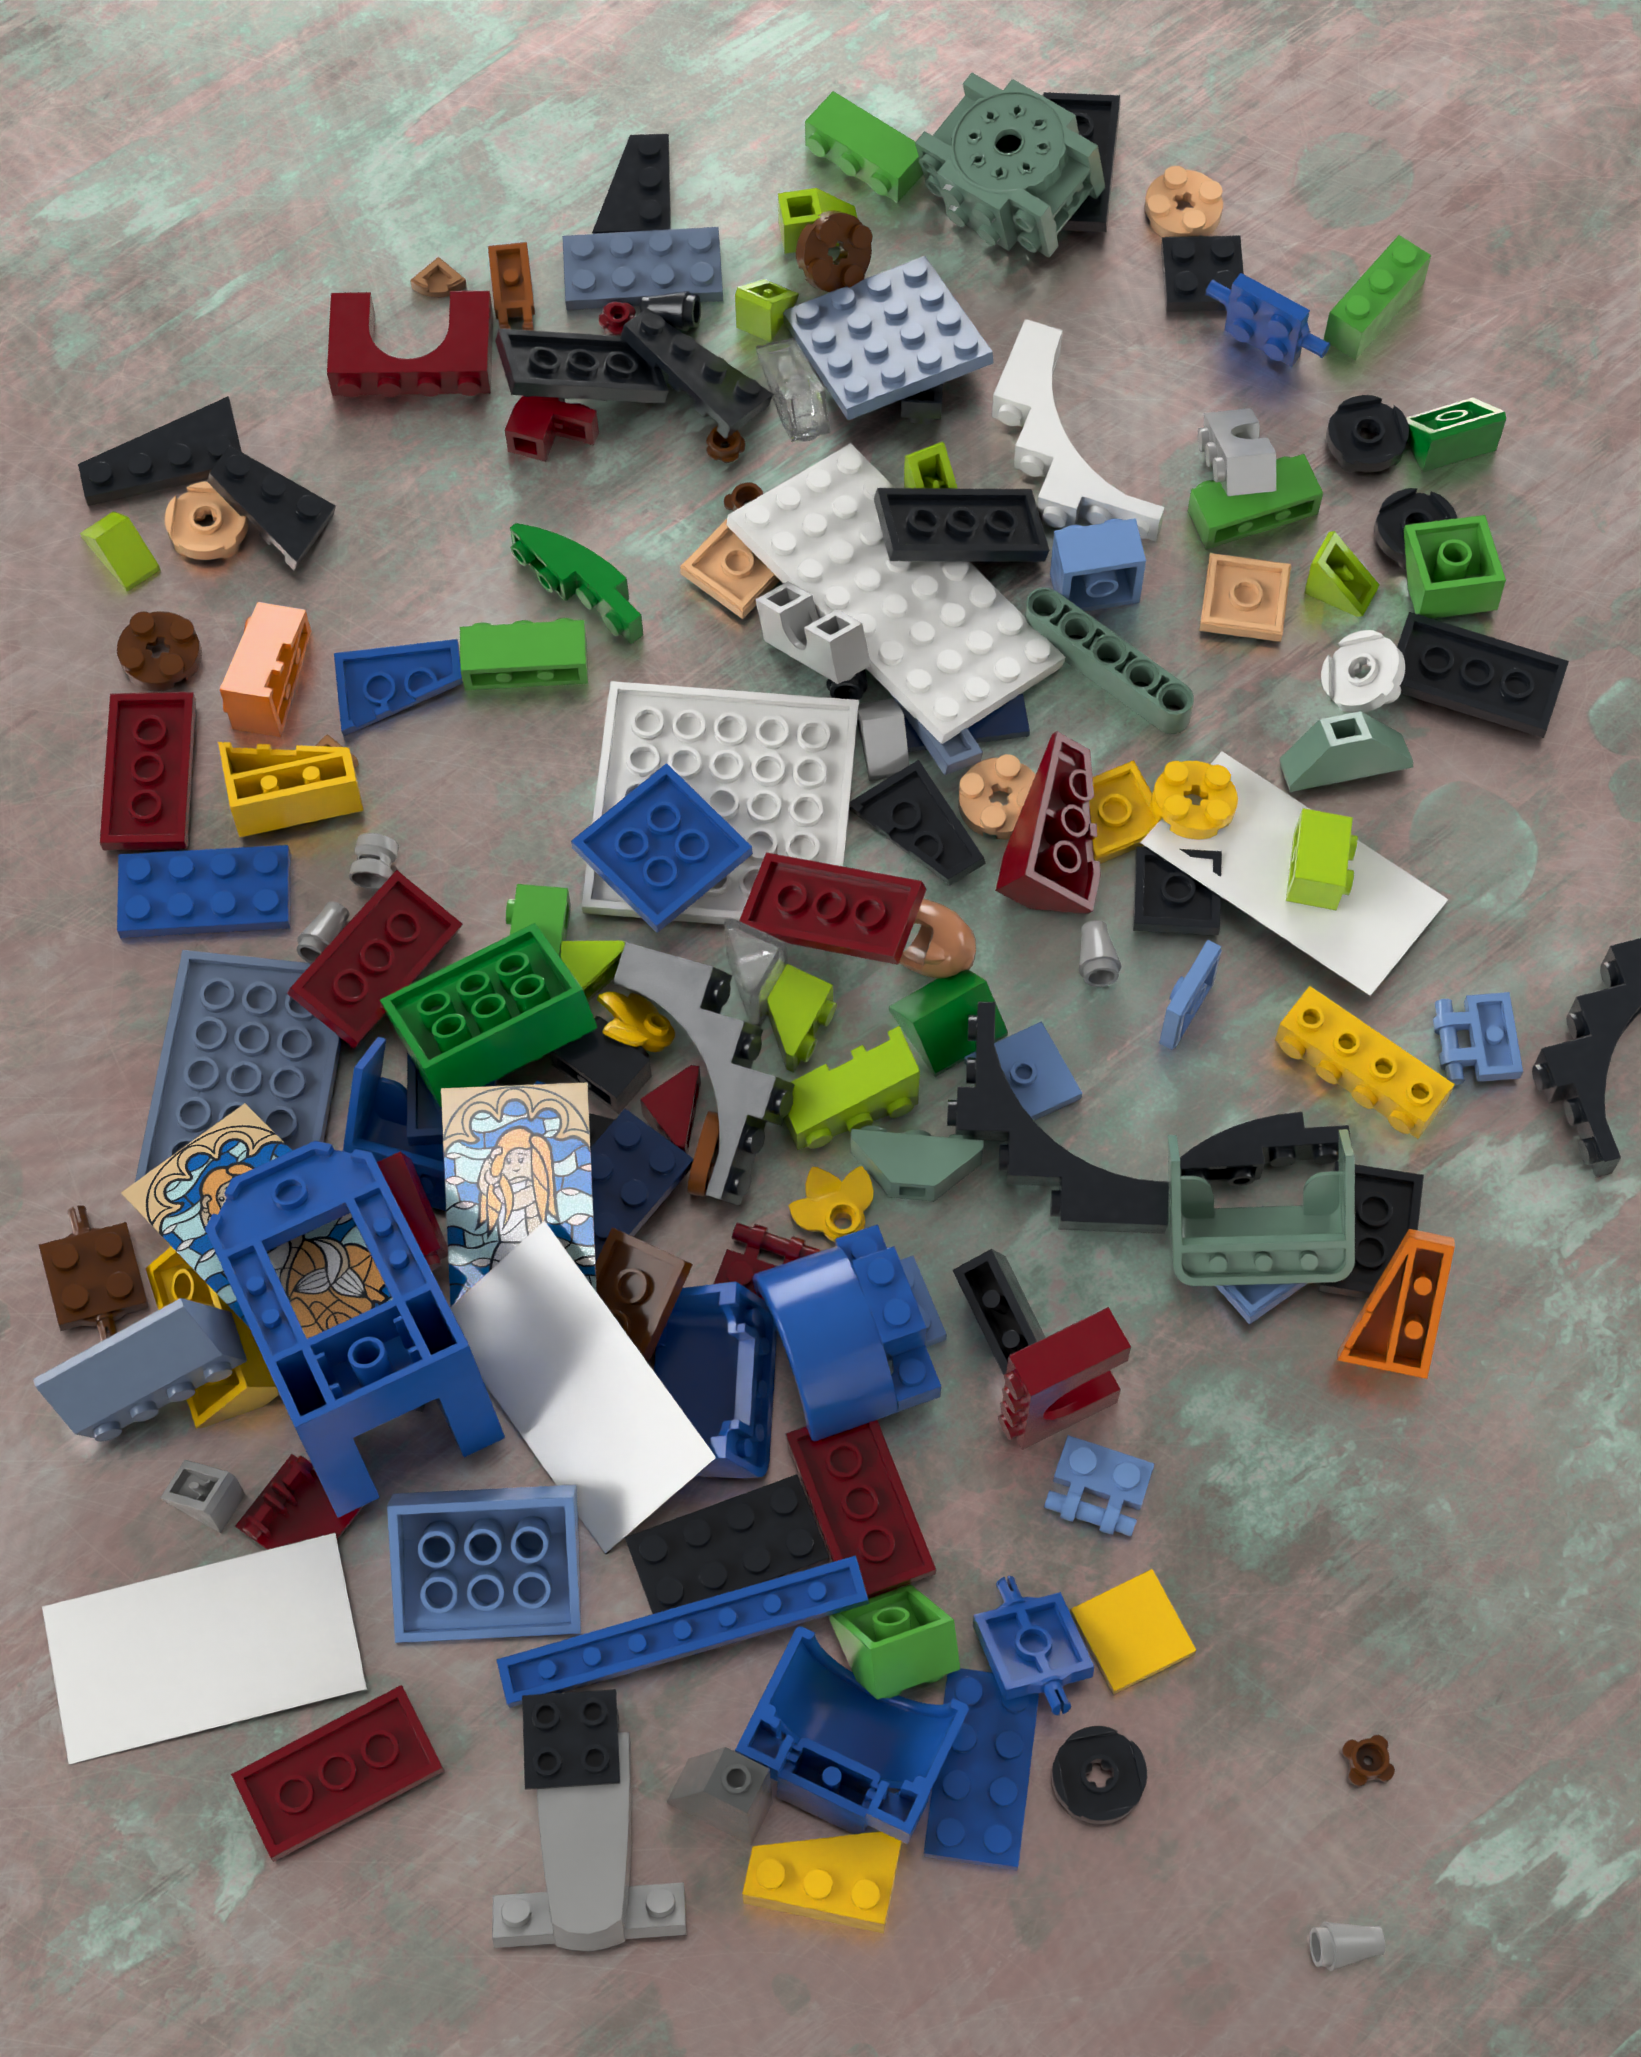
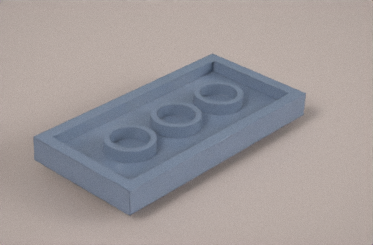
M719 227L562 236L566 310L604 308L605 305L611 302H626L632 306H641L643 297L689 291L691 295H698L701 302L723 301Z

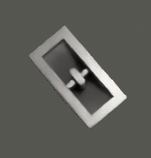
M894 698L860 703L858 708V727L869 781L889 778L910 765L904 714Z
M184 1460L160 1498L221 1533L242 1501L245 1493L236 1477L230 1472Z

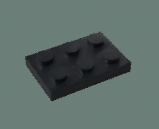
M1338 1161L1335 1162L1333 1171H1339ZM1355 1164L1354 1268L1341 1281L1320 1283L1319 1291L1369 1298L1408 1230H1418L1424 1175Z

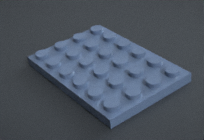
M182 950L135 1182L244 1103L292 1151L313 1141L324 1142L342 1038L287 994L290 987L312 963Z

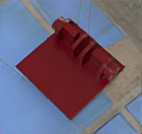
M291 1454L235 1527L266 1550L336 1533L338 1540L362 1507L337 1517L321 1481L313 1469L312 1463L301 1455L297 1458Z

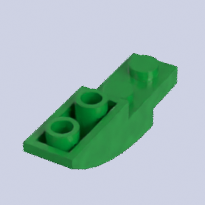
M515 523L510 527L512 540L510 549L512 554L521 565L526 566L529 564L537 572L538 580L547 591L551 593L556 591L565 601L574 594H577L579 600L586 608L591 610L594 607L602 615L604 624L615 636L621 634L631 645L643 636L642 616L627 601L629 600L627 578L613 565L590 549L557 533Z

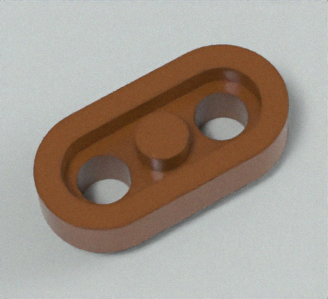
M708 1111L705 1117L689 1174L687 1193L702 1197L707 1196L705 1194L719 1154L720 1129L717 1112Z

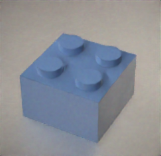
M1136 518L1128 520L1110 519L1102 524L1089 526L1070 525L1062 530L1054 531L1050 566L1053 590L1063 595L1083 611L1140 603L1146 558Z

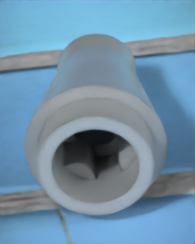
M328 902L323 911L298 936L297 941L299 945L296 950L303 960L313 963L343 930L350 916L347 908L337 902Z
M1098 920L1089 921L1081 928L1082 944L1079 974L1084 978L1085 983L1090 986H1108L1118 979V973L1122 967L1108 934L1106 923Z
M1324 1921L1320 1927H1314L1310 1931L1309 1942L1312 1959L1317 1967H1326L1329 1971L1373 1956L1384 1955L1385 1938L1380 1926L1368 1927Z

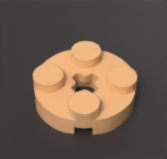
M1181 166L1167 168L1163 175L1157 177L1151 183L1146 193L1144 210L1145 215L1147 214L1150 220V227L1160 237L1209 236L1215 231L1221 220L1223 210L1222 187L1218 182L1213 181L1200 172L1185 170ZM1177 202H1188L1193 208L1186 207L1181 211L1177 209Z
M208 482L194 483L186 487L188 492L182 494L178 499L175 495L166 508L165 526L177 553L193 559L212 560L220 557L230 558L238 552L239 544L244 540L248 530V518L246 516H240ZM209 514L212 515L215 521L214 524L208 527H201L200 524H196L197 521H203L205 515Z
M1009 754L978 762L960 780L958 808L963 821L971 830L982 836L984 832L989 835H997L996 839H1010L1035 778V773L1029 767L1020 763L1017 757ZM1001 791L1009 794L1007 798L1008 804L1002 805L999 801L992 803L990 799L993 797V792Z

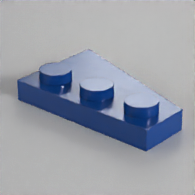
M458 639L334 653L343 737L463 684Z

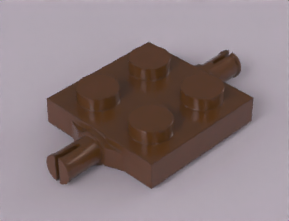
M78 1205L81 1222H78L74 1207L67 1210L73 1233L62 1239L39 1244V1249L60 1331L79 1326H97L100 1340L103 1341L108 1338L107 1333H110V1336L118 1333L115 1321L128 1313L147 1309L149 1306L127 1222L101 1229L91 1228L86 1207Z

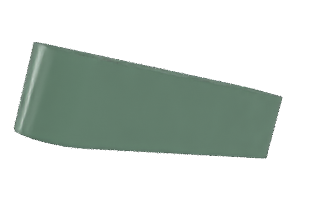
M1042 587L1035 589L1029 594L1025 612L1027 623L1047 638L1066 657L1065 662L1166 734H1177L1188 727L1194 695L1186 684L1057 591ZM1043 611V612H1048V613H1050L1051 615H1049V616H1040V615H1038V614H1036V613ZM1079 635L1083 637V639L1075 640L1069 638L1068 636ZM1103 658H1111V659L1115 660L1116 662H1114V663H1105V662L1101 661L1100 659H1103ZM1140 681L1148 684L1149 686L1138 687L1134 685L1133 682ZM1176 705L1180 707L1181 710L1171 711L1167 709L1165 706Z

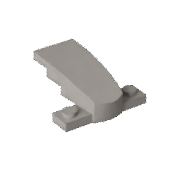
M618 1732L620 1783L537 1789L539 1830L547 1892L493 1895L492 1939L494 1948L556 1944L557 1947L574 1951H595L610 1948L625 1942V1939L687 1935L684 1882L629 1886L632 1854L631 1742L629 1732Z

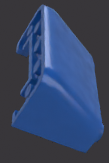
M738 1282L682 1288L655 1350V1374L716 1456L711 1463L696 1475L699 1477L759 1478L766 1475L769 1468L777 1327L765 1300Z

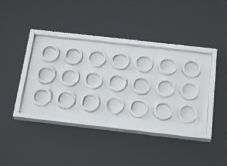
M850 443L728 514L726 525L783 584L790 582L812 594L819 618L838 609L863 624L871 666L866 669L914 718L943 744L965 728L970 727L1062 668L1066 657L1047 638L1033 629L1027 623L1025 616L969 561H889L874 503V496L877 488L895 487Z

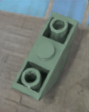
M1362 711L1319 719L1279 758L1280 767L1290 792L1413 768V759L1402 734Z
M864 1126L861 1130L851 1129V1154L890 1198L934 1202L982 1164L984 1141L975 1140L974 1137L969 1135L952 1134L949 1137L931 1136L930 1133L923 1130L893 1133L887 1132L886 1129L879 1126Z

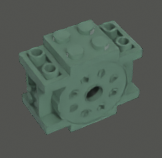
M971 73L963 83L965 96L933 136L924 131L915 142L920 160L919 164L922 167L925 178V185L933 194L943 197L946 215L953 223L960 227L966 225L975 230L979 237L989 245L995 246L998 244L1009 251L1018 240L1028 251L1033 253L1039 251L1050 258L1059 246L1057 234L1088 195L1097 199L1105 189L1098 145L1079 135L1076 115L1016 80L1012 79L1005 89L1002 90L978 75Z

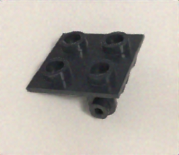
M616 1689L522 1695L525 1790L620 1783L619 1712L617 1709Z

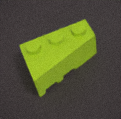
M900 1026L887 1032L890 1037L889 1041L869 1051H866L864 1045L851 1050L854 1059L833 1069H829L828 1065L824 1064L791 1081V1083L795 1084L793 1089V1105L788 1115L785 1116L784 1121L797 1150L807 1146L810 1149L822 1147L828 1144L836 1135L847 1131L851 1133V1129L861 1130L864 1126H872L873 1121L886 1116L891 1118L901 1117L913 1110L915 1105H918L920 1070Z

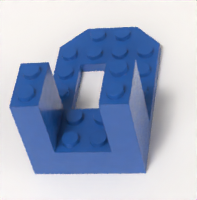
M313 1141L232 1178L224 1192L226 1200L218 1214H212L205 1230L293 1425L337 1517H341L380 1498L353 1438L432 1400H436L463 1457H467L505 1438L470 1346L372 1152L354 1149L353 1153L334 1150L332 1144ZM350 1213L392 1300L307 1339L267 1251Z

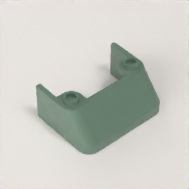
M1348 1129L1339 1130V1171L1320 1172L1311 1176L1303 1188V1205L1214 1208L1213 1190L1206 1180L1197 1176H1181L1177 1135H1168L1172 1262L1174 1273L1181 1282L1190 1286L1326 1283L1341 1281L1352 1272L1355 1264V1155Z

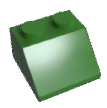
M1485 515L1405 525L1407 585L1415 614L1434 619L1498 610L1506 579Z
M911 1584L868 1599L870 1604L829 1615L830 1623L856 1681L877 1700L895 1697L905 1689L922 1683L939 1681L944 1675L960 1670L954 1619Z

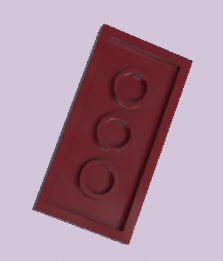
M194 692L110 693L100 830L102 850L187 849L196 711Z
M766 852L737 927L742 935L898 965L927 889L923 882L919 880Z
M396 870L296 980L287 994L355 1049L386 1014L380 999L411 985L455 936L463 923Z
M878 1420L818 1441L811 1439L806 1426L785 1433L787 1444L832 1562L856 1556L868 1599L936 1574L934 1562Z
M400 1685L232 1773L231 1776L264 1846L274 1862L444 1772V1769L403 1686Z

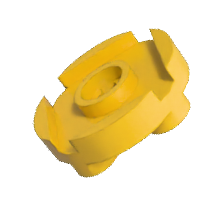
M1200 761L1169 762L1162 774L1157 778L1153 789L1151 803L1155 816L1159 821L1162 817L1165 822L1171 825L1170 831L1184 838L1200 840L1217 835L1219 829L1224 828L1226 825L1228 826L1232 822L1238 804V795L1234 784L1230 780V772L1221 765H1211ZM1193 794L1201 797L1203 800H1201L1200 805H1193L1192 800L1184 796Z

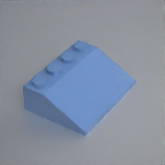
M576 1485L395 1493L392 1495L387 1505L395 1643L581 1634L579 1524Z

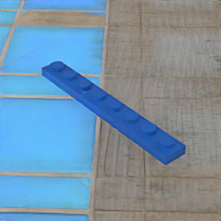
M852 1556L496 1659L506 1703L512 1708L522 1705V1695L567 1692L870 1603L857 1558Z

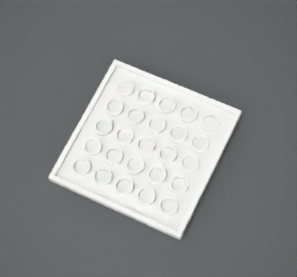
M610 681L592 823L667 763L752 846L753 851L749 858L673 921L738 925L766 852L844 867L859 700ZM587 864L582 912L584 914L641 918Z

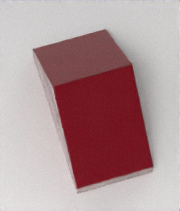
M696 1065L688 1066L640 1099L642 1115L649 1125L687 1154L689 1153L701 1086L700 1066Z

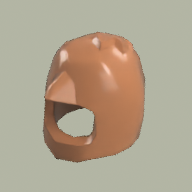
M923 898L914 924H921L920 930L912 944L903 952L899 964L923 976L936 979L948 978L961 971L969 970L973 966L976 954V939L973 931L955 911L940 903Z

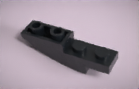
M1303 1112L1277 1114L1254 1119L1215 1134L1191 1148L1180 1157L1181 1176L1200 1177L1209 1184L1212 1182H1228L1232 1186H1244L1261 1178L1264 1165L1267 1162H1270V1165L1275 1167L1289 1166L1298 1160H1314L1318 1164L1334 1163L1339 1160V1130L1348 1129L1350 1136L1349 1125L1305 1128Z

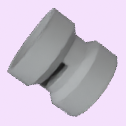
M364 833L359 835L355 846V852L358 857L351 865L350 880L360 887L379 890L393 874L390 867L391 863L397 859L398 843L381 834Z

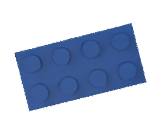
M288 845L118 855L117 932L120 938L291 929V852Z
M960 1668V1670L947 1674L943 1704H947L955 1698L967 1704L969 1710L932 1787L923 1857L1017 1871L1039 1693L1005 1701L993 1673Z

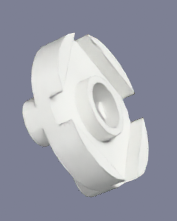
M1373 630L1352 633L1337 643L1340 648L1332 657L1329 654L1326 657L1321 671L1322 686L1324 691L1342 711L1352 713L1358 711L1369 712L1381 707L1383 704L1393 703L1398 699L1401 693L1400 685L1405 674L1404 656L1396 645L1381 633ZM1367 664L1371 669L1364 678L1359 679L1355 677V674L1362 671L1363 665Z

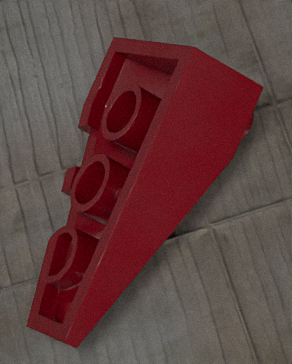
M1058 731L1051 735L1004 852L995 891L1029 909L1089 914L1094 909L1101 876L1100 861L1094 860L1093 839L1098 837L1097 824L1091 823L1089 803L1094 797L1090 749Z

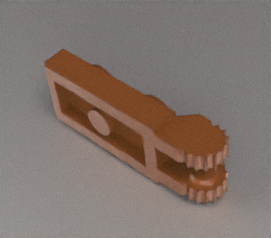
M527 242L488 246L496 319H499V328L511 329V326L508 324V318L523 316V330L534 331L532 315H535Z

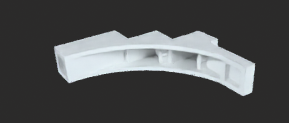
M1025 319L993 394L992 418L998 419L1009 426L1018 425L1023 427L1015 446L1014 468L1020 469L1030 476L1045 477L1037 501L1040 519L1049 526L1065 528L1070 525H1077L1079 518L1088 520L1093 525L1102 524L1107 520L1116 518L1122 520L1136 518L1140 538L1156 542L1161 531L1165 507L1125 495L1107 483L1078 454L1061 425L1054 402L1052 376L1061 353L1063 330Z

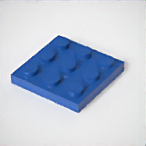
M667 763L571 840L572 849L656 933L661 931L753 854L752 846Z

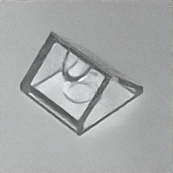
M734 918L724 920L726 956L749 1023L761 1028L768 1016L767 998L786 964H788L787 943Z

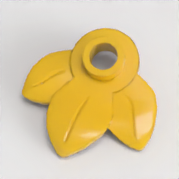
M606 992L598 995L596 1000L614 1017L604 1027L603 1034L630 1046H642L645 1050L651 1052H660L673 1042L675 1030L670 1021L665 1016L659 1014L658 1009L646 998L635 993H630L628 997L618 992Z
M814 1166L811 1167L805 1183L807 1198L796 1200L788 1205L791 1216L796 1224L807 1231L823 1232L833 1242H835L836 1238L864 1229V1212L872 1203L874 1192L872 1181L867 1171L862 1166H859L841 1181L828 1171ZM840 1218H846L851 1222V1225L846 1229H840L835 1225V1222Z

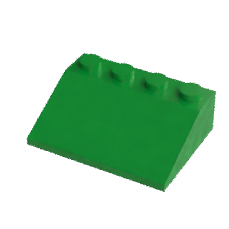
M536 923L380 999L385 1012L422 1079L440 1107H442L441 1088L482 1087L598 1028L583 988Z

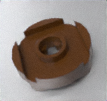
M840 211L823 212L818 215L821 217L816 219L813 224L808 223L805 226L797 242L796 261L799 269H803L807 277L805 280L811 286L826 292H832L845 286L850 288L864 280V274L868 269L872 254L871 242L873 235L869 227L863 225L855 216ZM838 242L840 253L837 259L833 261V257L828 255L829 248H834Z
M143 611L133 615L130 619V624L122 631L117 643V656L124 673L128 675L130 681L137 687L149 691H167L175 688L174 683L181 681L185 677L188 680L196 673L202 659V647L193 623L189 619L172 612L157 611L148 613ZM157 645H165L167 649H170L169 652H162L159 658H154L151 651Z

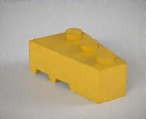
M218 742L229 805L239 838L364 811L349 747L297 745L296 750L272 749L270 744H257L256 748H234L231 742Z
M879 1831L752 1846L742 1892L743 1903L884 1934L902 1841Z

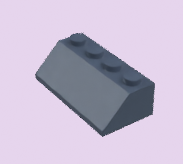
M180 1298L37 1376L33 1380L37 1390L74 1434L95 1438L96 1441L102 1442L118 1437L122 1433V1428L133 1422H141L155 1417L159 1413L158 1409L168 1403L179 1402L192 1397L195 1394V1389L207 1382H217L229 1377L232 1374V1369L245 1363L247 1359L231 1312Z

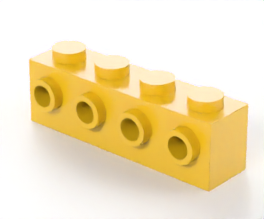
M1311 986L1307 988L1279 1024L1275 1041L1279 1043L1280 1048L1288 1056L1297 1060H1304L1315 1068L1316 1073L1323 1080L1330 1084H1339L1351 1093L1353 1099L1358 1104L1367 1109L1374 1108L1387 1117L1390 1125L1403 1134L1410 1133L1417 1139L1420 1138L1446 1104L1455 1085Z

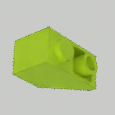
M818 188L778 193V223L784 253L796 252L797 242L802 230L808 223L813 224L816 219L820 218L821 216L818 215L821 213L840 211L857 218L855 206Z
M786 964L767 998V1011L786 1070L794 1073L801 1060L807 1062L810 1059L817 1044V1039L814 1036L820 1025L828 1026L836 1011L837 1003L833 1002L832 984L789 964Z

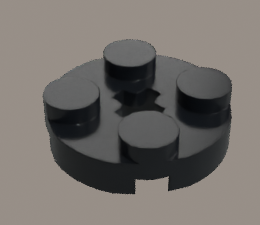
M1373 395L1355 396L1343 401L1338 406L1337 411L1329 420L1326 441L1330 452L1339 461V465L1344 471L1349 473L1358 471L1377 472L1397 465L1400 462L1407 444L1409 426L1405 415L1399 408L1394 405L1392 409L1388 405L1381 403L1382 398ZM1368 428L1370 433H1377V436L1373 439H1364L1360 436L1361 429Z
M1407 488L1391 494L1382 503L1374 525L1375 537L1382 551L1391 559L1397 561L1400 567L1406 569L1404 528L1405 525H1409L1408 522L1412 521L1414 524L1457 519V514L1452 505L1440 494L1431 491L1430 495H1427L1425 493H1417L1418 488Z
M1090 1726L1074 1732L1059 1748L1053 1762L1051 1779L1054 1793L1068 1814L1076 1820H1083L1091 1824H1109L1121 1820L1138 1806L1146 1786L1147 1766L1141 1750L1132 1740L1129 1741L1124 1735L1117 1733V1730L1110 1727ZM1100 1763L1103 1770H1111L1112 1777L1106 1780L1105 1787H1097L1095 1782L1087 1780L1086 1774L1092 1772V1764Z

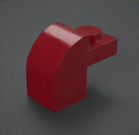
M522 396L515 404L504 430L508 452L546 462L556 436L594 445L599 434L597 410L590 409L581 403H566L563 398Z

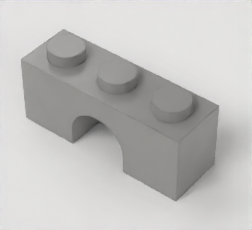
M1252 408L1204 413V427L1198 428L1200 452H1205L1207 466L1213 467L1214 480L1216 483H1221L1226 495L1235 496L1276 491V451L1268 437L1260 438V423Z
M786 582L755 599L764 641L826 678L839 684L850 680L855 674L871 666L863 624L838 609L819 618L812 594L790 582Z

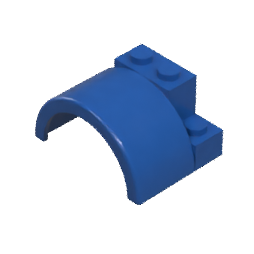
M878 1224L836 1238L835 1246L754 1274V1289L757 1296L762 1295L781 1337L801 1398L806 1427L813 1441L821 1440L941 1397V1384L925 1346L927 1327L895 1246L886 1247ZM890 1359L892 1360V1374L888 1365V1360Z
M798 1626L735 1752L770 1769V1778L778 1782L777 1798L852 1834L865 1833L869 1825L908 1844L928 1803L930 1791L968 1713L969 1706L955 1698L951 1702L942 1705L922 1703L899 1695L877 1700L856 1681L853 1672L838 1663L821 1647L815 1637V1632Z

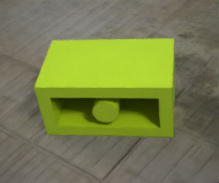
M1302 808L1293 833L1286 901L1337 910L1342 895H1350L1354 870L1347 869L1348 860L1353 861L1358 836L1351 835L1352 817Z

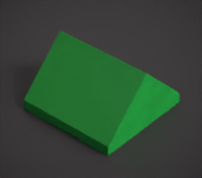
M1472 397L1406 417L1409 426L1407 442L1422 473L1497 451L1506 422L1505 411Z
M964 970L954 976L932 981L890 1005L889 1011L934 1077L964 1061L965 1056L975 1052L976 1041H967L968 1015H977L978 1002H995L986 980L970 970ZM997 1005L995 1009V1042L1008 1035V1030Z

